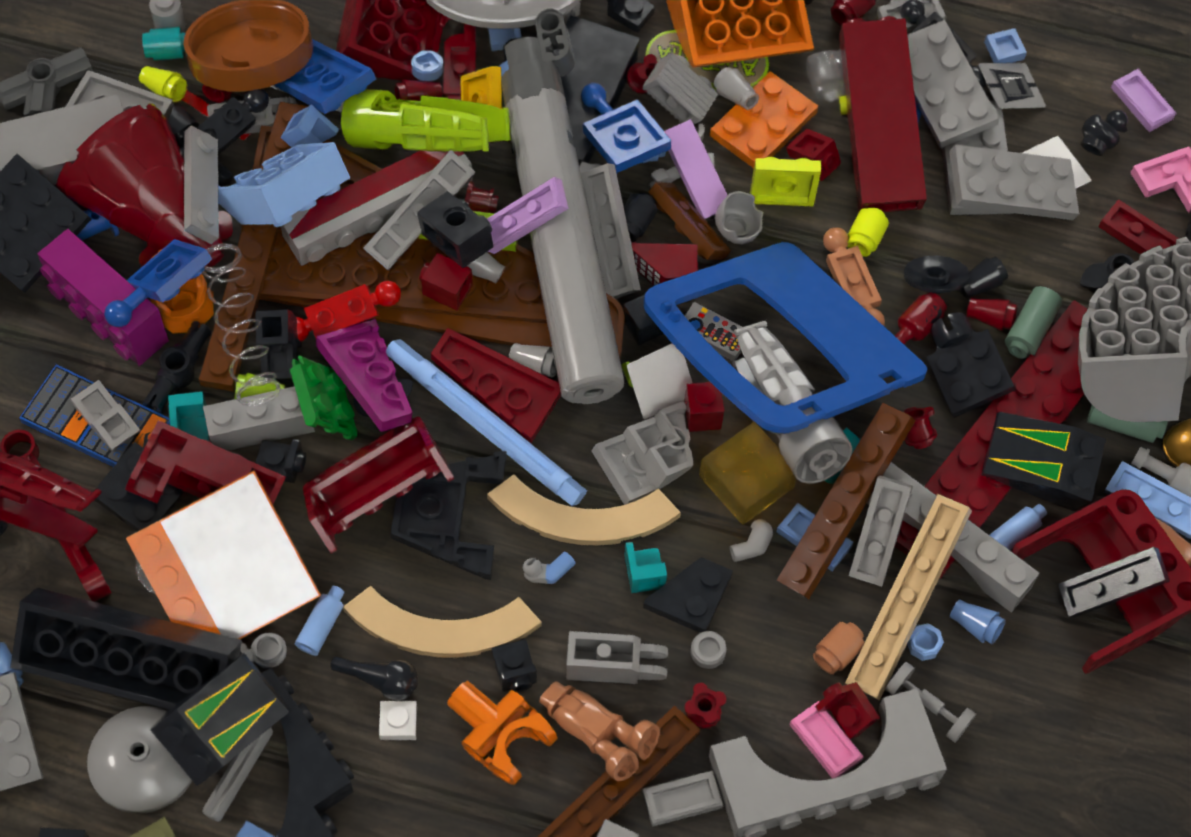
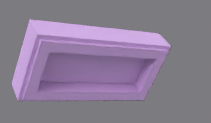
M1139 69L1113 82L1111 89L1148 132L1174 119L1176 112Z

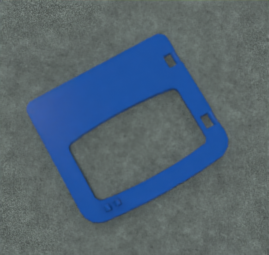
M778 243L657 284L648 289L644 296L643 303L646 313L691 364L760 427L774 433L787 434L808 427L811 423L821 419L826 420L886 396L893 390L901 387L906 388L924 380L927 372V366L806 254L791 243ZM735 284L745 285L796 327L828 359L846 382L794 403L778 405L732 367L702 337L676 305ZM892 376L896 381L887 384L883 379ZM811 407L816 411L808 416L802 412Z

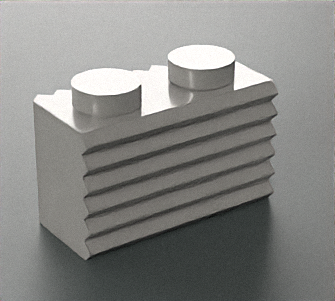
M675 53L660 59L643 85V90H646L648 94L652 95V98L661 103V106L670 111V114L679 119L680 123L691 119L693 125L704 119L710 106L718 96V93L711 87V82L707 78L697 75L689 67L688 61Z

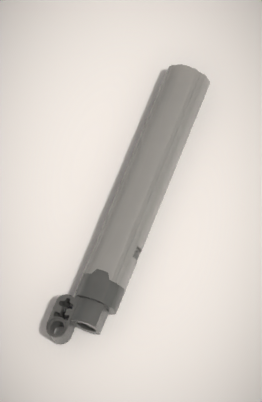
M549 8L541 11L535 19L538 38H518L504 46L509 70L501 76L504 106L509 108L510 137L516 157L522 197L553 177L562 180L569 209L531 231L530 238L561 396L571 403L592 404L610 399L613 395L620 392L624 387V377L576 148L573 146V133L561 76H565L573 70L575 59L569 32L561 12L557 9ZM554 49H560V55L556 56Z

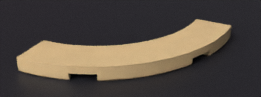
M515 475L509 477L487 494V499L500 512L520 526L524 525L529 529L539 532L543 537L577 545H611L639 536L645 537L665 528L679 519L681 512L659 488L635 502L604 509H583L556 503L531 490Z
M371 585L343 606L344 612L357 625L377 639L380 638L407 652L439 658L481 655V652L490 651L493 647L519 641L542 626L540 619L520 597L494 612L461 620H438L412 614L390 603Z

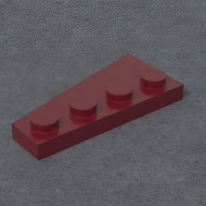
M449 328L446 329L431 352V360L531 444L561 397L558 382Z

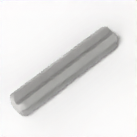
M271 727L232 759L203 807L205 816L217 822L223 818L272 736L273 730Z

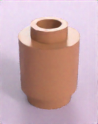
M838 622L817 644V651L813 654L815 662L829 674H835L837 670L842 671L861 651L864 645V634L859 627L851 622L847 624Z

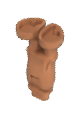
M555 681L539 699V703L548 709V715L555 719L561 728L584 742L593 754H599L606 761V772L616 781H623L631 777L639 766L637 756L642 760H646L658 742L660 728L652 721L643 720L633 727L624 722L621 715L609 711L594 697L575 689L571 685L563 686L558 681ZM617 738L629 749H627L626 747H618L611 741Z

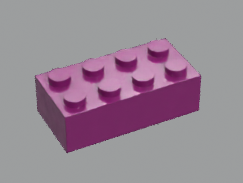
M66 229L37 253L42 264L40 271L49 281L47 288L51 294L58 300L64 298L69 303L70 310L80 320L86 318L92 324L91 328L102 340L108 338L114 343L115 351L124 360L127 361L130 358L140 366L169 341L159 309L148 299H145L132 311V319L126 326L113 327L106 321L104 316L106 306L115 300L123 301L136 288L69 229Z

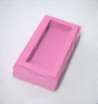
M818 701L792 719L789 725L833 779L842 776L863 760L864 756L827 711L820 713L817 711L815 705L819 703Z

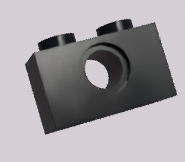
M448 191L417 211L422 235L462 268H465L494 247L491 235L493 229L488 219L483 215L478 216L463 199L458 200Z

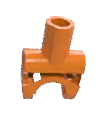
M467 680L457 687L447 701V705L474 728L461 742L464 749L475 760L490 770L492 774L511 785H515L522 777L518 769L510 762L511 759L506 753V749L511 742L518 738L528 737L537 742L540 740L545 745L551 746L558 739L555 731L546 719L530 706L520 694L513 690H510L496 705ZM529 710V716L522 718L524 714ZM496 745L493 759L489 756L486 760H483Z

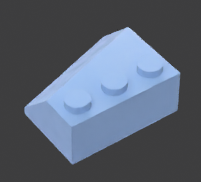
M335 142L298 144L262 163L264 169L258 168L248 172L244 171L234 176L235 184L228 187H220L218 185V204L241 225L273 224L274 227H280L289 223L292 220L291 215L297 211H305L314 207L317 204L316 199L319 197L328 196L341 189L340 184L348 180L350 176Z

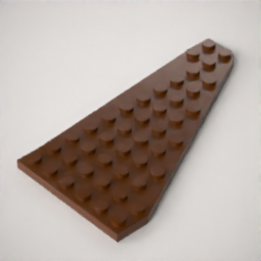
M261 125L252 170L261 168L273 126ZM328 139L322 143H331L332 141ZM335 143L350 176L348 180L340 184L341 189L382 170ZM327 196L319 197L318 199H316V202ZM244 225L241 226L240 237H241V233H242V230H243V226H244ZM280 226L260 300L306 308L364 284H367L370 292L373 293L379 283L389 280L395 282L400 287L401 298L392 307L376 305L380 316L369 320L376 319V321L440 333H444L449 328L468 338L511 346L514 343L522 345L552 347L534 254L518 244L516 252L500 250L493 254L487 251L495 260L505 266L503 274L496 284L490 280L473 275V286L456 311L422 295L419 275L425 263H431L437 253L450 258L429 240L419 239L418 237L389 271L363 249L378 231L367 233L355 239L350 245L339 247L325 254L322 259L301 266L283 238ZM606 293L621 362L625 314L620 303Z

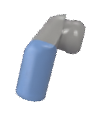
M564 551L551 564H544L536 560V558H529L524 562L522 568L524 577L531 583L554 584L576 563L571 555Z

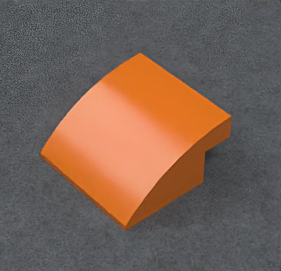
M666 0L680 44L693 68L814 50L804 0Z

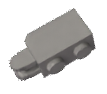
M569 631L566 680L637 684L638 679L664 680L667 678V668L639 665L640 658L665 659L668 657V647L640 643L641 638L634 635Z

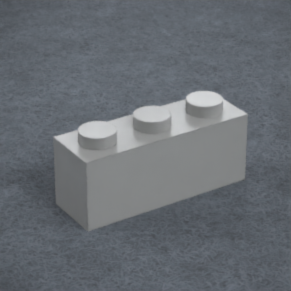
M295 386L203 406L211 443L227 451L261 444L262 440L276 441L315 432L314 427L305 424Z

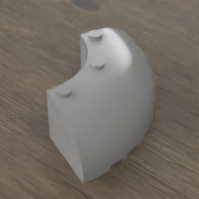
M1187 237L1176 239V245L1165 249L1161 246L1154 247L1140 254L1139 260L1131 265L1127 263L1122 265L1109 276L1108 283L1102 288H1098L1089 301V308L1083 315L1078 345V366L1082 389L1086 398L1097 410L1112 418L1130 422L1179 420L1184 382L1191 375V241Z

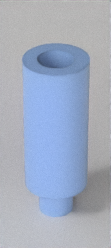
M1037 504L1033 508L1026 506L989 535L1008 550H1011L1017 542L1027 538L1041 527V519L1047 515V511L1041 504Z
M332 586L328 594H321L295 642V645L300 650L310 655H318L344 606L340 602L345 593L341 588Z

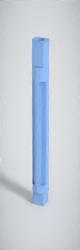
M401 339L393 340L388 345L386 353L389 358L502 451H507L509 457L548 489L559 495L571 506L581 502L587 490L572 479V476Z

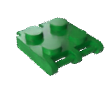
M300 355L298 356L300 361L293 359V367L290 369L305 424L310 427L318 425L324 427V430L330 434L338 432L345 439L354 440L357 437V429L353 419L354 411L347 399L346 385L334 369Z

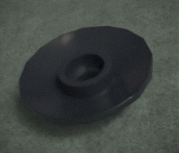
M944 256L916 258L906 264L903 272L905 281L912 287L935 294L947 293L962 288L967 284L970 275L968 268L960 261Z

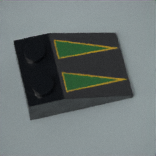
M998 412L981 475L1073 511L1092 501L1106 439L1077 427Z
M243 653L168 710L154 724L150 731L196 786H198L229 763L291 709L245 653Z

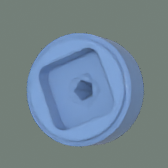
M421 51L412 58V73L417 79L422 81L436 80L443 73V59L436 52Z

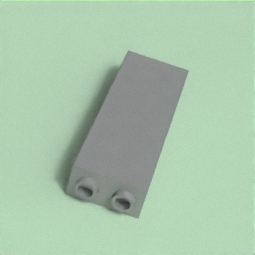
M119 94L0 123V171L17 153L53 185L56 184L66 162L70 161L73 164L76 161L77 154H79L76 149L103 124L124 111Z

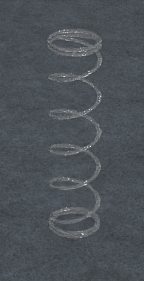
M231 244L211 246L206 249L209 254L221 249H232L238 253L237 258L233 262L221 267L204 266L205 270L202 272L207 278L212 279L207 290L208 297L213 303L220 305L215 313V322L221 329L228 331L223 337L222 347L228 355L235 357L229 369L230 375L236 382L243 384L237 390V400L247 406L266 404L276 398L281 390L279 382L275 380L277 374L265 372L250 378L246 382H242L234 376L233 366L237 359H256L266 355L269 347L257 345L244 350L236 356L230 353L225 345L226 337L230 332L247 333L254 331L260 327L261 321L258 319H248L227 329L218 320L219 310L222 306L229 308L245 306L254 299V295L250 293L236 294L226 299L223 303L217 302L211 295V286L214 281L231 282L242 278L247 273L246 269L235 267L242 258L241 251L237 246ZM243 270V274L236 278L217 279L229 271ZM205 271L219 274L213 278L209 276ZM248 295L251 297L245 303L236 305L226 304L236 297ZM258 322V325L254 328L234 330L244 323ZM258 348L266 349L265 352L259 355L242 357L243 354ZM265 375H273V376H274L273 378H268V377L258 378V377H262V376H265ZM270 383L277 387L271 395L262 399L244 400L240 397L241 393L251 386H261Z

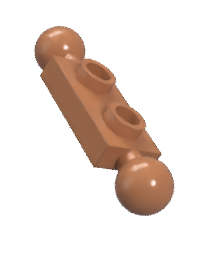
M838 227L829 229L824 234L823 244L829 252H832L827 255L826 262L834 281L884 326V315L879 310L874 309L880 307L882 299L858 246L847 249L849 237L846 231Z

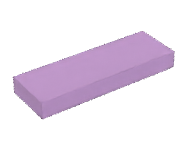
M690 119L664 132L672 140L671 149L668 151L699 214L704 219L716 215L718 206L728 195Z
M556 177L551 178L487 218L493 229L491 235L494 245L488 252L497 253L569 209L562 180Z

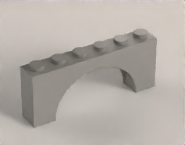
M917 688L882 699L878 708L881 719V738L878 748L860 767L837 778L808 781L783 775L770 768L755 754L746 736L712 745L709 759L734 836L761 837L767 833L766 829L780 826L782 830L790 829L802 823L801 819L815 816L817 820L825 819L836 814V809L850 806L851 810H856L869 805L871 799L884 796L885 800H891L904 795L906 789L918 786L919 790H926L937 786L947 767Z

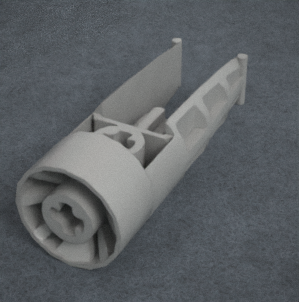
M766 321L734 330L744 358L732 361L733 366L760 392L778 405H788L813 395L812 392L815 389L780 341L766 328ZM811 407L802 412L808 416L816 411ZM833 417L811 423L808 427L787 434L775 433L780 440L779 449L781 455L794 476L803 483L821 482L834 476L843 469L852 454L850 441Z

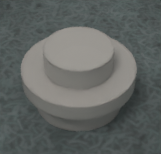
M275 633L261 634L251 645L254 662L263 668L278 666L283 662L287 654L285 641Z

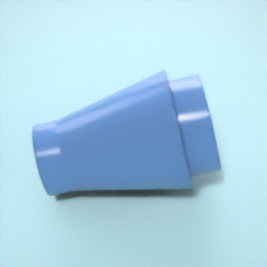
M961 599L956 602L950 613V618L957 621L981 643L986 641L994 644L1001 634L1006 621L999 617V612L966 603Z

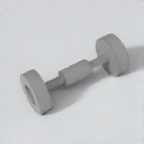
M905 662L890 680L885 690L891 695H895L903 686L908 690L916 689L917 687L908 681L915 668L908 662ZM917 688L923 706L935 715L940 713L954 724L946 737L956 743L971 724L976 713L967 707L961 716L957 718L944 708L945 704L926 689L921 691Z

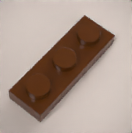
M656 182L649 193L656 200V206L663 213L671 217L675 222L676 230L680 234L688 237L693 244H697V254L705 260H724L731 252L730 248L674 183Z

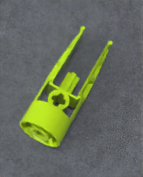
M365 89L363 92L345 100L341 112L343 136L349 145L356 148L383 150L388 149L394 143L401 144L406 150L489 151V142L511 140L508 107L500 109L481 103L432 96H421V101L396 99L395 95L390 91Z

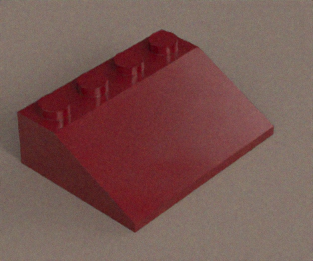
M346 0L336 51L371 68L375 77L422 81L417 79L412 73V58L421 51L438 53L442 28L439 24L443 14L436 11L425 0Z

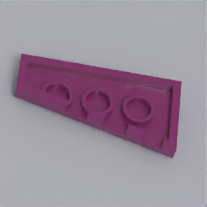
M376 319L317 336L316 347L381 432L411 423L413 412L401 382H398L396 379V369L393 362L389 361L386 353L387 347L384 339L379 336V327Z

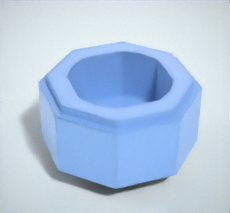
M927 623L915 627L907 644L910 654L924 661L936 658L944 641L940 630Z

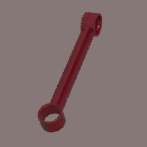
M20 429L13 430L3 437L0 444L1 451L9 454L10 449L15 444L28 442L31 444L30 450L19 457L41 466L38 461L39 447L30 432ZM45 502L67 513L64 507ZM58 540L90 600L97 602L112 594L86 545L77 551L73 548L74 543Z

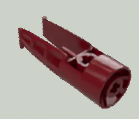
M0 451L1 521L44 536L74 543L73 548L77 551L98 533L96 527L45 502L82 512L101 495L100 489L92 492L44 467L16 455Z

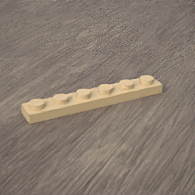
M939 494L937 495L845 682L846 684L857 682L864 694L880 701L972 512L970 507Z

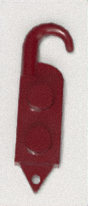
M443 15L439 26L444 28L451 18ZM464 24V34L453 35L445 42L443 98L461 100V76L476 71V26Z

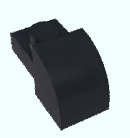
M288 309L256 311V345L261 346V377L268 380H291L290 369L293 367L292 360H297V348L302 347L297 333L298 321L294 313Z

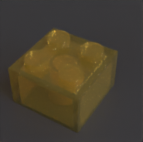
M756 422L751 423L702 458L699 474L700 478L742 525L792 490L797 480L781 455L778 446Z

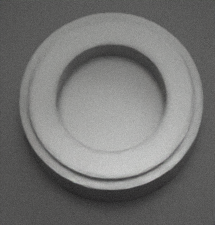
M701 632L692 641L691 657L702 668H715L725 659L726 642L716 632Z

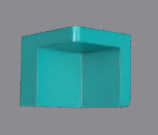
M203 391L168 395L170 426L197 438L209 441L203 406H207Z
M633 542L625 543L624 557L631 593L658 590L665 585L667 571L665 562L661 563L659 549L652 548L634 551Z

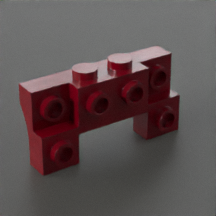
M158 420L129 477L125 490L158 504L167 484L203 498L255 471L270 501L274 504L286 477L249 461L239 454L231 453L213 445L207 440L197 438Z

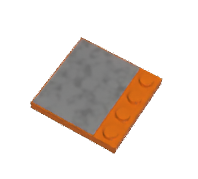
M255 471L126 538L167 616L173 623L240 640L321 596Z

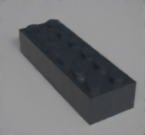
M36 588L20 601L10 668L171 709L236 660L240 655L242 640Z

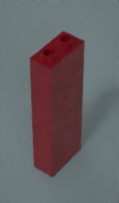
M886 16L877 21H865L860 18L849 20L847 23H842L839 39L858 213L861 209L870 207L878 208L883 212L922 209L927 197L906 18L897 19L893 16Z

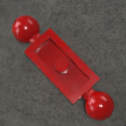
M386 280L379 283L375 292L371 293L368 285L364 284L304 308L307 319L296 317L298 321V338L303 342L308 337L309 332L313 331L317 339V336L354 326L380 316L376 305L380 304L384 307L396 305L401 298V289L395 282Z

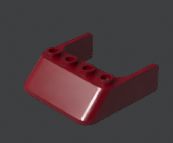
M417 416L412 418L411 423L390 430L310 479L303 486V493L308 518L332 554L337 551L335 534L350 528L355 518L364 513L366 516L375 513L382 508L383 501L393 495L395 497L403 496L413 488V483L423 477L430 479L442 471L448 482L455 478L423 420Z
M1122 489L1017 542L1011 551L1020 559H1024L1055 542L1065 541L1073 544L1079 550L1093 571L1149 548H1159L1170 582L1115 602L1129 623L1132 633L1090 655L1082 667L1085 675L1159 636L1191 612V568L1142 498L1131 490Z

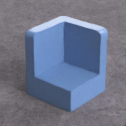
M310 105L292 116L280 138L291 147L298 144L322 143L335 136L339 129L313 105Z

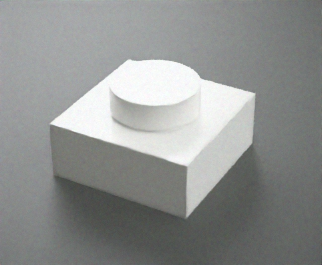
M380 701V740H416L417 702Z

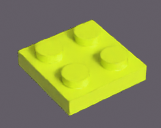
M775 157L756 158L750 194L755 197L754 204L814 206L821 174V161H811L806 158L797 160L778 159Z

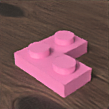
M1190 147L1133 166L1131 174L1145 198L1174 188L1188 213H1191Z

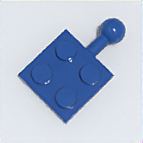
M589 83L582 89V102L587 107L596 108L601 116L583 123V133L607 163L615 164L616 173L671 149L672 140L638 100L613 110L606 101V91L602 85Z
M174 239L127 279L136 290L123 301L115 300L106 306L104 312L106 321L113 327H124L131 321L132 311L148 297L162 303L174 298L179 293L182 285L189 279L196 278L205 270L204 266L212 260V257L205 248Z

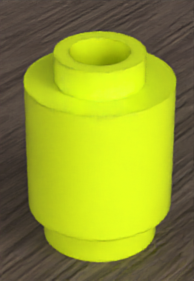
M874 207L863 208L859 211L848 233V249L858 246L863 257H867L871 252L876 251L889 225V221L883 211Z

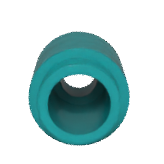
M181 27L150 29V33H142L145 58H153L154 61L184 58V37L186 32L182 33Z

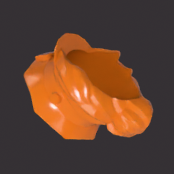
M202 273L196 278L189 279L180 287L179 293L170 300L162 303L150 298L152 304L159 309L164 327L173 334L187 333L193 321H198L200 327L201 324H205L214 315V292L207 287L206 279Z

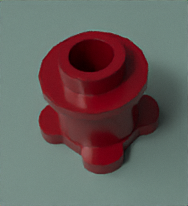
M648 54L644 57V63H636L629 67L627 82L636 93H647L646 90H643V85L658 63L655 55Z
M469 181L464 201L472 211L495 214L499 196L493 195L495 188H491V190L474 187V182Z
M929 406L905 409L904 413L910 415L915 420V423L904 439L905 444L913 446L915 449L929 447L938 436L937 430L932 428L929 419L930 416L935 414L934 408Z
M705 683L695 684L693 696L684 706L687 717L701 729L715 726L720 720L721 706H724L726 703V695L722 691L715 692L708 689ZM705 707V708H707L709 711H708V712H703V711H701L699 708Z

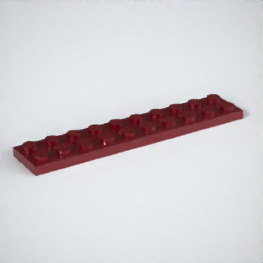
M1073 300L1045 335L1034 356L1030 354L1012 376L1011 380L1016 390L992 401L924 486L936 496L939 494L970 507L972 512L968 520L980 529L1013 488L981 475L997 413L1004 412L1063 424L1085 396L1078 366V345L1082 318L1088 309ZM902 521L895 547L908 556L919 530ZM951 555L944 567L940 579L945 575L948 569L956 561Z

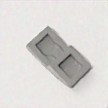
M97 380L71 398V403L111 451L140 432L139 427L120 403L117 404L100 380Z

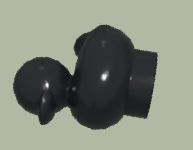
M1121 110L1111 111L1107 115L1106 122L1101 120V116L1098 114L1090 116L1083 123L1082 133L1084 138L1080 145L1086 151L1097 156H1103L1106 149L1116 147L1120 141L1118 132L1123 133L1128 130L1126 128L1128 117L1125 112Z

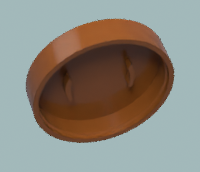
M237 0L218 6L196 19L185 34L184 48L190 71L199 82L214 89L238 92L270 87L298 73L312 56L313 41L308 18L297 6L282 0Z

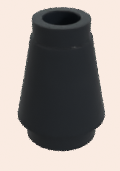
M996 256L991 259L986 257L969 272L967 284L959 290L967 299L1002 286L1003 281L1008 279V273L1003 263Z

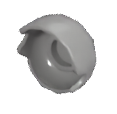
M742 191L729 193L718 206L715 215L716 226L727 241L735 244H745L753 241L762 231L763 211H759L754 204L755 197L752 194Z

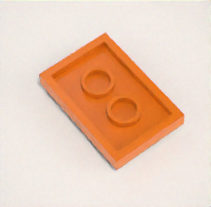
M771 71L753 87L754 91L759 95V100L752 109L746 110L744 107L736 104L710 129V137L752 168H754L756 158L773 157L818 111L817 104Z

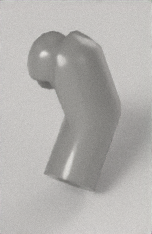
M763 519L755 520L750 526L752 531L748 540L730 546V553L734 562L760 556L766 552L773 537V529L769 523Z

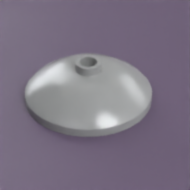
M140 706L127 709L110 718L94 736L88 752V774L96 792L110 806L129 813L154 812L176 801L191 784V778L150 731L154 724L168 710L154 706ZM144 747L145 751L141 756H133L135 748Z

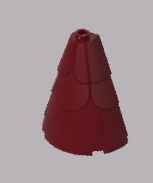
M151 103L146 106L147 109L137 105L121 112L98 128L76 149L79 152L76 161L73 164L70 161L66 162L58 176L56 187L72 201L106 218L111 224L146 241L149 247L157 251L165 248L176 239L205 248L212 257V260L204 267L208 266L211 268L215 266L224 256L225 245L220 233L219 238L210 244L184 231V158L167 118L156 105Z

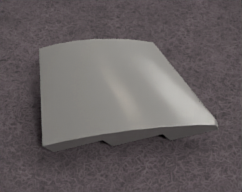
M684 401L658 410L654 417L627 427L623 434L597 443L591 450L624 505L635 502L658 488H663L693 467L692 451L689 448L690 433L689 429H686L684 413L686 411V404Z

